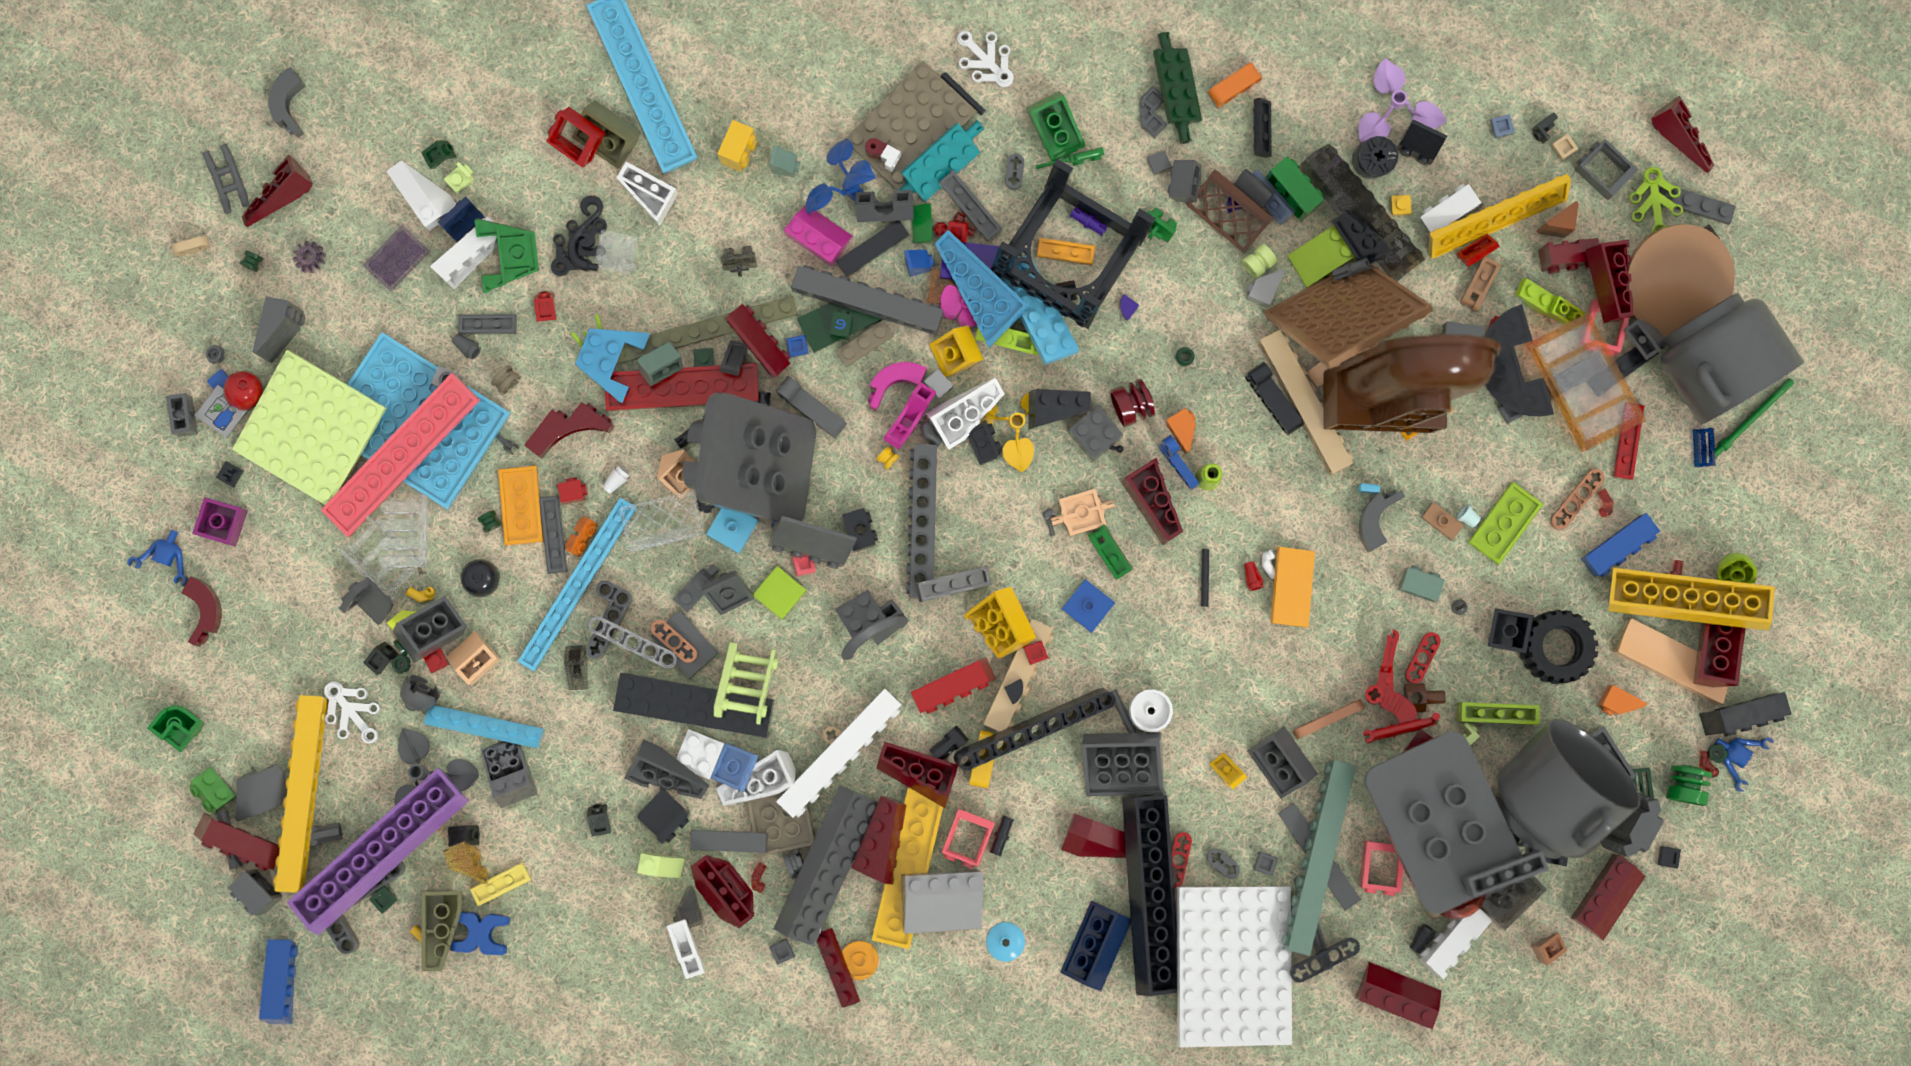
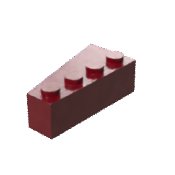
M1629 240L1600 243L1585 250L1603 323L1620 321L1634 315L1632 291L1629 290V283L1632 281L1631 274H1628L1630 255H1627V247H1629Z
M1156 457L1126 476L1121 483L1162 545H1165L1179 536L1183 529L1176 510L1172 505L1169 491H1167L1165 479L1159 469Z
M884 741L876 769L945 808L958 765Z
M880 797L852 864V869L883 884L893 885V873L897 864L896 855L897 849L900 847L899 838L900 832L903 829L906 804L891 797Z
M203 813L193 833L202 841L201 845L210 849L213 846L220 849V853L227 856L231 854L237 855L238 860L247 864L249 861L256 863L255 867L264 871L267 868L274 870L276 858L280 854L278 844L257 835L253 836L241 828H233L232 825L223 820L216 821L207 813Z

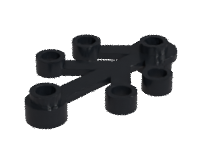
M597 218L592 223V228L589 231L594 236L605 233L608 228L606 221L602 218ZM569 220L566 223L569 239L576 228H578V224L574 220ZM598 222H601L602 227L597 228L596 224ZM570 224H575L574 229H569ZM556 234L553 237V242L556 245V259L551 263V270L556 276L561 277L568 274L569 270L579 269L573 266L566 256L564 257L562 251H564L565 238L562 234ZM558 237L563 239L561 243L556 242ZM577 243L576 249L580 257L583 255L584 257L597 256L602 258L606 255V249L602 245L583 249L580 243ZM598 249H603L602 254H597ZM561 263L563 268L559 270L557 265Z

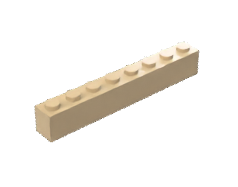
M1278 330L1260 339L1258 344L1288 400L1303 420V427L1331 476L1352 465L1353 456L1342 444L1344 440L1340 433H1336L1335 430H1324V403L1321 399L1318 400L1314 384L1312 382L1309 383L1306 378L1308 374L1303 366L1300 367L1296 351L1294 349L1291 350L1288 345L1289 339L1287 335Z

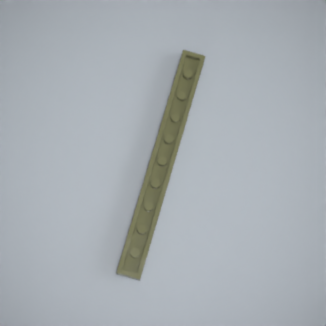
M793 296L750 307L755 313L752 315L755 320L758 321L760 319L763 324L798 315ZM730 313L649 335L644 350L624 343L616 365L639 359L668 342L676 349L735 333L724 319Z

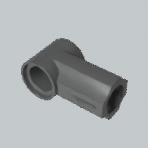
M340 823L320 827L319 825L312 826L310 847L343 839Z

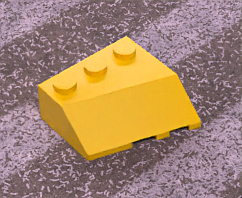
M1012 587L994 591L964 614L966 620L971 619L977 633L980 632L985 637V643L998 659L1026 646L1037 638Z

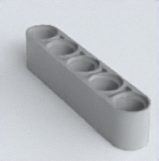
M596 616L589 621L590 631L664 668H671L676 664V655L662 646L602 617ZM597 619L603 622V628L599 631L592 628V622ZM618 628L621 635L618 639H612L609 636L611 629ZM630 637L638 639V645L634 648L627 645V640ZM648 645H652L656 649L653 656L645 654L644 650ZM665 654H671L673 657V662L669 665L662 662V657Z

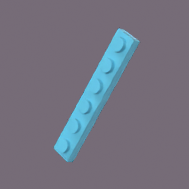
M435 705L428 709L424 719L425 725L533 748L539 747L544 732L543 728Z

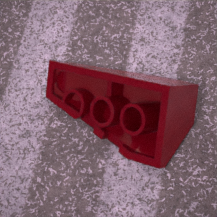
M1678 96L1653 115L1651 118L1652 125L1664 138L1708 173L1713 168L1714 163L1705 144L1699 143V130L1697 127L1691 126L1689 118H1692V115L1681 96Z
M1074 813L1061 850L1079 857L1126 858L1125 835L1121 830Z

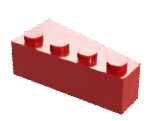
M984 658L912 691L911 694L919 712L926 711L927 714L938 710L936 706L942 703L944 706L955 702L953 699L960 696L962 699L971 695V690L975 688L981 690L988 687V682L995 680L996 677L987 658Z

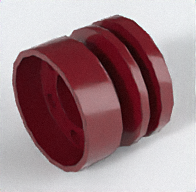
M1141 378L1135 381L1136 386L1133 382L1128 383L1129 392L1123 386L1110 390L1113 407L1124 428L1137 422L1136 414L1142 420L1146 419V413L1149 417L1155 416L1153 398Z

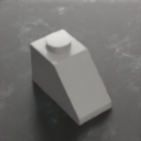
M1279 270L1259 277L1255 280L1254 284L1250 282L1246 293H1248L1247 300L1268 308L1285 271Z

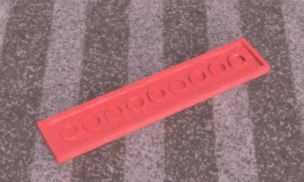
M451 373L332 497L321 511L347 537H350L481 400L454 373Z

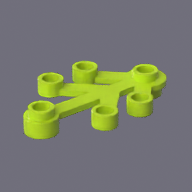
M1649 167L1645 170L1643 174L1644 182L1636 192L1630 195L1631 203L1639 204L1642 200V195L1650 187V196L1637 211L1633 212L1632 219L1636 223L1642 222L1644 214L1653 205L1655 225L1652 228V233L1667 227L1663 224L1661 204L1668 208L1675 217L1683 214V207L1681 205L1673 203L1659 193L1658 185L1667 190L1671 198H1678L1681 194V189L1663 179V173L1657 167ZM1651 174H1656L1657 177L1656 179L1651 180L1649 176ZM1673 189H1677L1679 193L1677 195H1672L1671 191ZM1638 195L1639 200L1633 201L1632 197ZM1680 208L1681 212L1676 214L1673 210ZM1637 213L1642 215L1639 220L1634 218Z

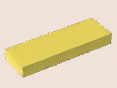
M522 862L470 888V891L477 906H480L530 881L531 877Z

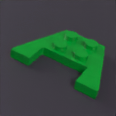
M474 219L476 237L497 236L501 273L481 275L483 293L490 292L494 288L504 286L508 282L520 279L539 270L535 231L482 219Z

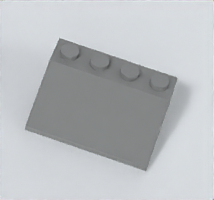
M963 870L901 874L904 934L981 929L983 905L982 871Z

